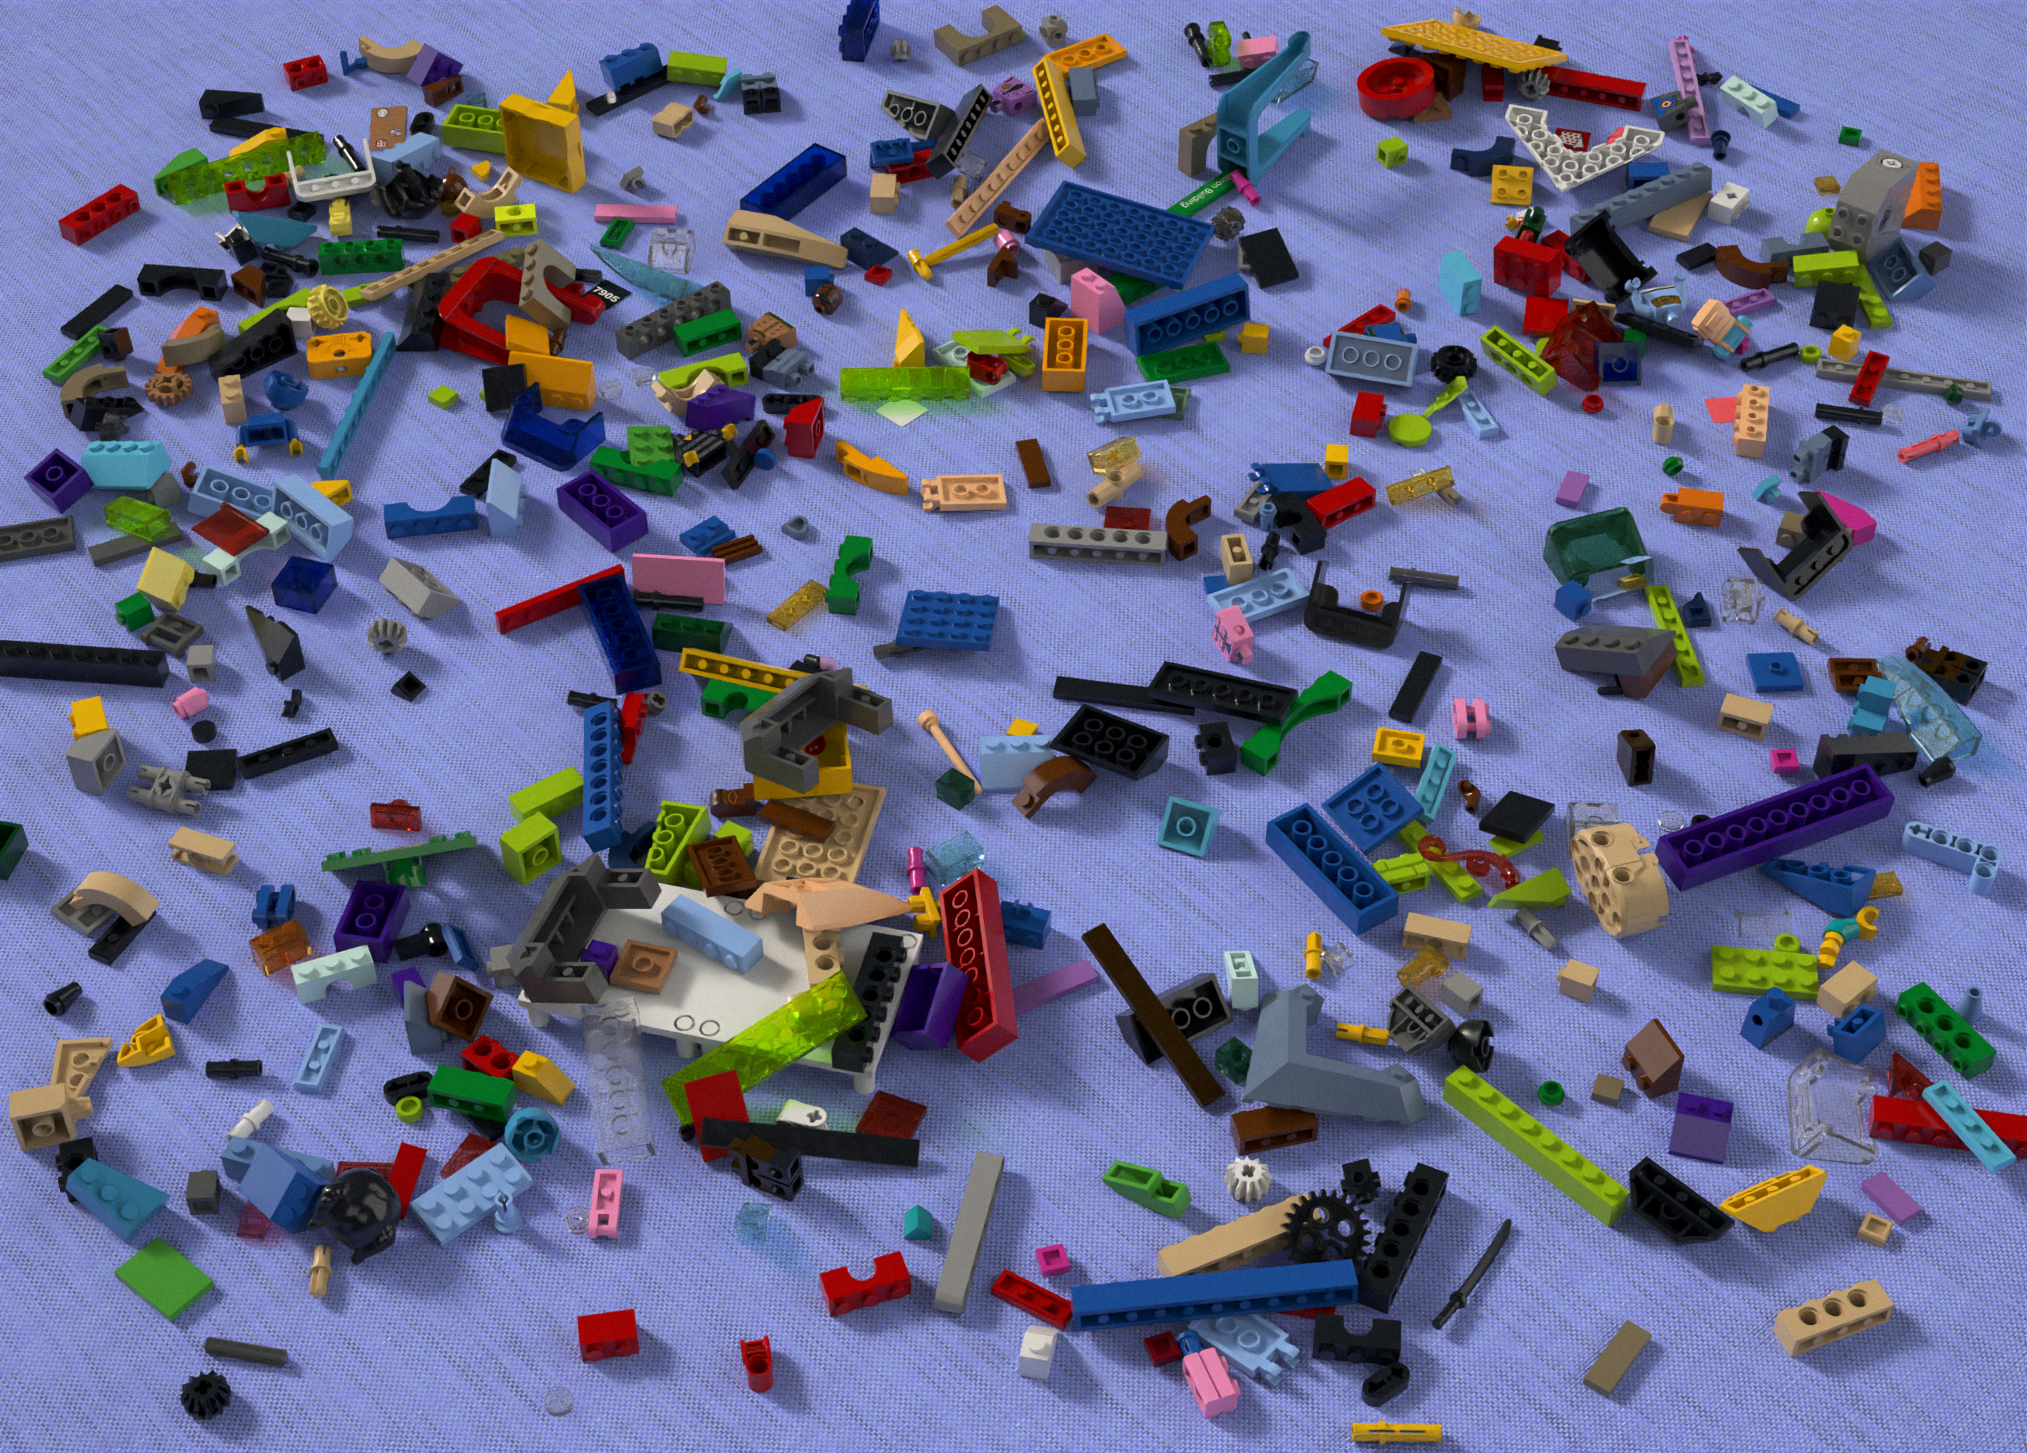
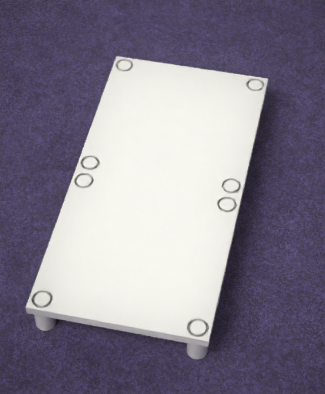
M658 883L662 892L652 909H608L587 944L586 949L592 939L616 945L618 958L628 939L676 949L678 953L677 960L660 995L609 984L598 1004L531 1003L524 989L518 998L519 1007L526 1008L529 1023L536 1028L544 1027L549 1023V1013L675 1038L677 1052L683 1058L694 1057L698 1053L699 1043L701 1044L703 1060L707 1063L719 1062L723 1058L724 1048L853 1075L855 1091L866 1095L875 1089V1071L895 1020L911 966L919 965V952L924 939L923 934L867 923L843 927L841 931H838L840 932L841 947H838L837 951L843 952L844 967H840V971L846 972L847 987H842V999L846 1007L873 932L903 937L904 948L908 950L905 964L901 963L900 980L893 985L894 997L892 1003H887L886 1006L888 1008L886 1021L880 1024L879 1042L874 1043L872 1047L874 1048L871 1064L867 1063L864 1074L832 1068L831 1050L840 1024L837 1026L821 1027L811 1034H796L787 1011L786 998L799 992L810 991L802 930L800 926L796 925L797 910L791 909L790 913H777L774 911L768 916L755 914V910L745 907L747 900L723 895L707 898L703 891ZM682 894L760 936L763 941L764 955L745 975L737 970H732L726 964L715 958L708 957L704 952L695 947H689L684 941L674 936H669L663 930L661 912Z

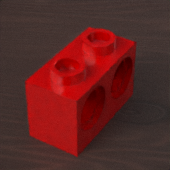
M320 55L282 64L285 80L291 91L329 82L326 65Z
M483 1034L461 1052L464 1070L514 1081L512 1067L520 1057L514 1052L510 1053L496 1039L492 1040Z

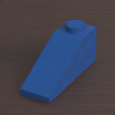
M204 959L175 977L160 996L166 1018L189 1024L229 970V966Z

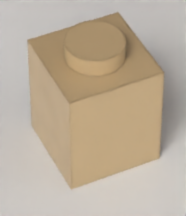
M1570 958L1566 968L1561 967L1557 976V981L1560 982L1559 993L1589 1003L1597 986L1600 969Z

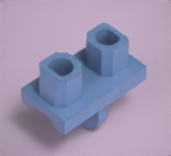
M1983 408L1980 414H1970L1968 426H1964L1962 429L1963 441L1974 442V448H1981L1987 437H1996L2002 431V426L1996 419L1988 418L1990 408Z

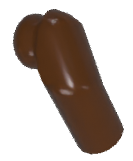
M704 94L699 95L693 105V108L703 116L709 114L711 109L710 104L708 106L705 105L708 99Z
M191 461L187 462L181 470L184 484L188 488L194 487L198 479L197 475L193 476L196 464Z
M1461 780L1458 788L1460 794L1467 800L1465 810L1471 814L1476 813L1481 799V792L1469 780Z

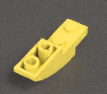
M345 197L333 198V201L329 202V227L332 237L353 234L350 199L345 200Z

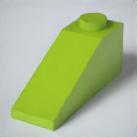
M1556 866L1495 895L1487 905L1490 909L1519 910L1522 907H1527L1529 910L1544 911L1552 907L1555 910L1567 903L1565 899L1572 891Z

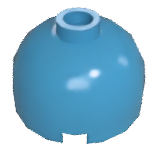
M525 1107L515 1112L507 1122L504 1132L508 1150L515 1159L525 1163L539 1162L542 1160L539 1158L540 1156L548 1153L551 1155L555 1152L560 1143L561 1135L556 1120L546 1110L538 1107Z

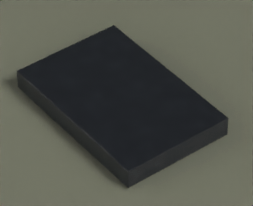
M1277 227L1239 238V245L1260 289L1299 278V273Z
M1509 791L1479 822V830L1525 844L1555 812V804Z

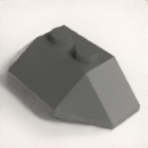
M1410 983L1390 1000L1389 1008L1391 1010L1388 1016L1387 1030L1390 1033V1039L1408 1055L1437 1049L1442 1044L1447 1043L1457 1031L1453 1021Z

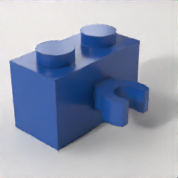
M1017 899L1014 903L1002 900L1000 908L1005 942L1043 950L1051 929V911L1033 907L1031 902L1026 906L1019 904Z
M1860 1004L1845 1019L1835 1017L1834 1026L1827 1025V1035L1833 1037L1835 1058L1859 1064L1886 1038L1884 1011Z

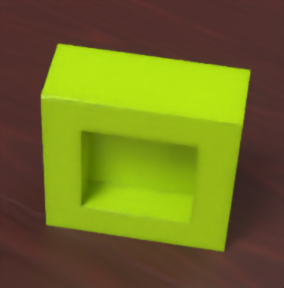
M443 384L427 395L429 403L443 410L459 400L458 392Z

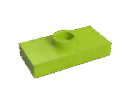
M376 282L342 290L348 308L374 302L362 298L360 291ZM388 294L375 301L388 298Z
M1538 829L1525 844L1495 836L1490 839L1489 846L1505 861L1542 842L1544 834Z

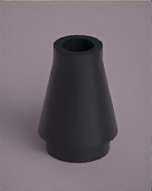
M1947 756L1937 757L1923 773L1918 775V781L1923 787L1927 788L1930 785L1952 778L1953 773L1956 772V767Z
M72 981L70 984L47 994L46 999L43 1001L45 1010L54 1017L64 1015L78 996L83 993L82 987L77 982Z

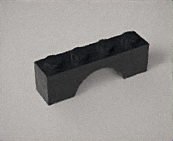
M144 264L137 277L140 294L144 296L161 297L171 290L187 288L196 291L200 295L201 300L221 301L228 288L225 270Z

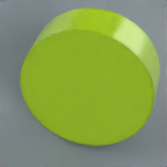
M1806 345L1801 348L1799 358L1804 363L1816 364L1818 358L1822 356V351L1817 346Z
M1780 934L1775 938L1773 950L1799 953L1801 944L1798 938L1791 934Z
M414 1096L404 1097L396 1104L398 1119L404 1123L418 1121L424 1114L422 1101Z

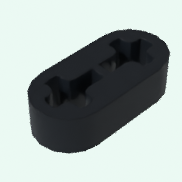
M420 1071L388 1080L383 1087L385 1100L391 1105H396L404 1097L414 1096L419 1099L428 1097L427 1087L433 1078L432 1074ZM420 1083H425V1086L420 1087ZM394 1090H398L399 1093L394 1094L393 1091H394Z
M1393 1362L1367 1378L1363 1382L1361 1390L1363 1402L1368 1406L1379 1407L1408 1387L1410 1379L1408 1367L1402 1363ZM1393 1374L1396 1378L1391 1380V1375ZM1380 1389V1394L1378 1395L1375 1391Z

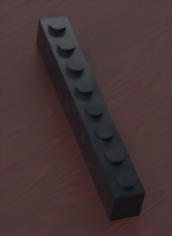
M982 83L963 96L925 164L928 172L934 175L937 180L956 168L993 100V97Z
M0 640L1 677L163 688L170 673L165 651Z

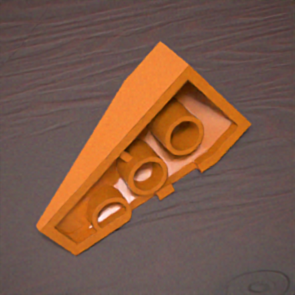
M199 306L174 329L170 339L188 338L203 333L211 323H220L218 311ZM162 355L155 373L161 374L164 370L167 373H170L171 370L177 373L183 371L188 365L165 367Z

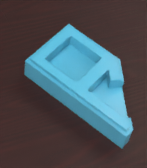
M737 69L724 76L720 82L722 85L718 93L713 95V100L718 102L742 89L741 77H743V71Z

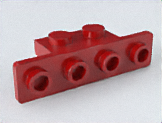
M630 692L626 694L621 710L623 721H621L623 736L621 737L623 746L621 759L623 764H632L639 736L643 733V722L648 715V704H645L644 700L649 694Z

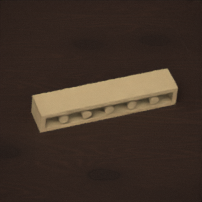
M1307 1193L1291 1196L1281 1203L1266 1206L1251 1215L1241 1216L1233 1222L1218 1225L1208 1232L1193 1235L1178 1244L1168 1245L1158 1251L1157 1269L1163 1278L1229 1271L1281 1250L1282 1247L1288 1244L1287 1240L1280 1239L1281 1235L1287 1234V1230L1280 1227V1224L1289 1223L1284 1213H1294L1290 1204L1296 1203L1300 1206L1298 1197L1303 1195L1309 1200V1196ZM1315 1209L1313 1218L1317 1223H1322V1216ZM1303 1223L1304 1227L1315 1230L1319 1233L1321 1232L1312 1227L1309 1223ZM1304 1233L1301 1241L1311 1238V1236Z

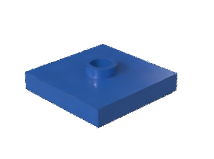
M1794 652L1747 654L1746 662L1756 692L1803 691L1804 682Z

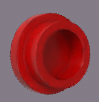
M1589 394L1582 401V408L1590 414L1603 410L1604 403L1599 395Z

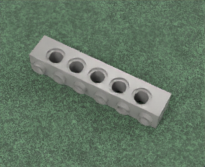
M1036 523L1031 525L1029 558L1165 567L1167 532Z

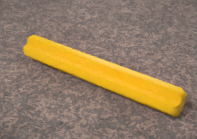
M992 223L927 255L925 258L928 261V265L932 267L995 236L999 228L995 223Z

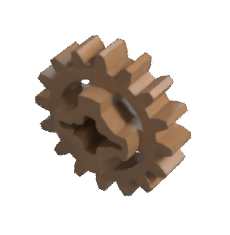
M164 370L161 374L155 373V378H148L149 383H145L146 396L151 403L155 402L156 406L163 403L164 407L169 403L175 406L178 402L183 403V398L189 399V394L193 393L192 379L189 378V374L183 375V371L175 373L174 370H171L170 373H167Z

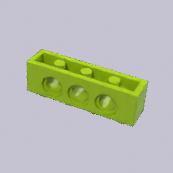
M1494 325L1480 337L1485 355L1541 397H1544L1558 384L1553 367L1498 326Z

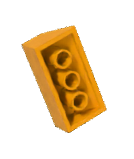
M514 350L510 351L508 365L524 363L526 366L530 403L590 411L597 397L593 362Z

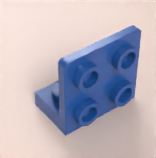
M910 138L870 142V168L914 162Z

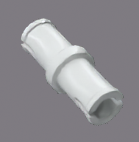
M261 1099L249 1113L243 1114L240 1117V1122L226 1134L225 1137L228 1143L233 1136L246 1139L251 1133H256L260 1129V1124L274 1112L273 1105L269 1101Z

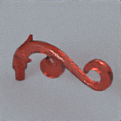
M1434 835L1424 836L1418 843V851L1426 860L1434 862L1466 860L1467 871L1473 876L1484 878L1489 874L1491 864L1501 872L1500 876L1505 879L1507 890L1520 884L1519 873L1513 864L1508 861L1505 854L1500 856L1484 850H1465L1438 855L1432 852L1429 847L1438 848L1441 854L1446 853L1447 847L1443 840Z

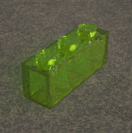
M124 495L103 507L108 527L151 542L156 541L173 530L168 510Z

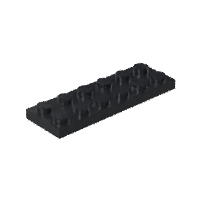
M1164 661L1147 688V697L1282 726L1298 698V689Z

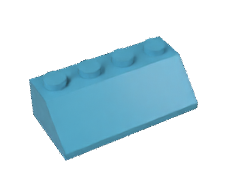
M94 441L88 445V448L81 455V467L86 470L95 484L90 489L149 490L173 463L161 441Z

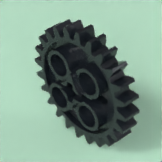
M1320 1189L1319 1197H1317L1314 1191L1308 1192L1309 1200L1303 1195L1298 1197L1300 1206L1296 1203L1290 1204L1294 1213H1284L1289 1223L1280 1224V1227L1287 1230V1234L1281 1235L1280 1239L1288 1241V1244L1282 1247V1250L1291 1251L1287 1261L1296 1259V1265L1328 1262L1330 1260L1326 1256V1250L1329 1246H1332L1338 1252L1336 1260L1352 1259L1354 1266L1359 1267L1362 1265L1357 1257H1367L1368 1254L1362 1250V1247L1370 1246L1371 1243L1364 1240V1236L1372 1232L1364 1230L1363 1226L1369 1222V1219H1360L1359 1216L1364 1212V1209L1355 1211L1356 1200L1347 1203L1346 1193L1337 1198V1191L1335 1189L1331 1190L1329 1196H1327L1325 1189ZM1316 1208L1323 1210L1325 1213L1323 1223H1317L1313 1218V1212ZM1341 1221L1346 1222L1350 1227V1232L1346 1237L1342 1236L1338 1231V1225ZM1307 1222L1319 1231L1328 1229L1329 1236L1346 1242L1348 1247H1343L1333 1239L1323 1241L1321 1233L1304 1227L1303 1223ZM1304 1233L1309 1234L1313 1238V1245L1310 1249L1305 1248L1301 1243V1237Z

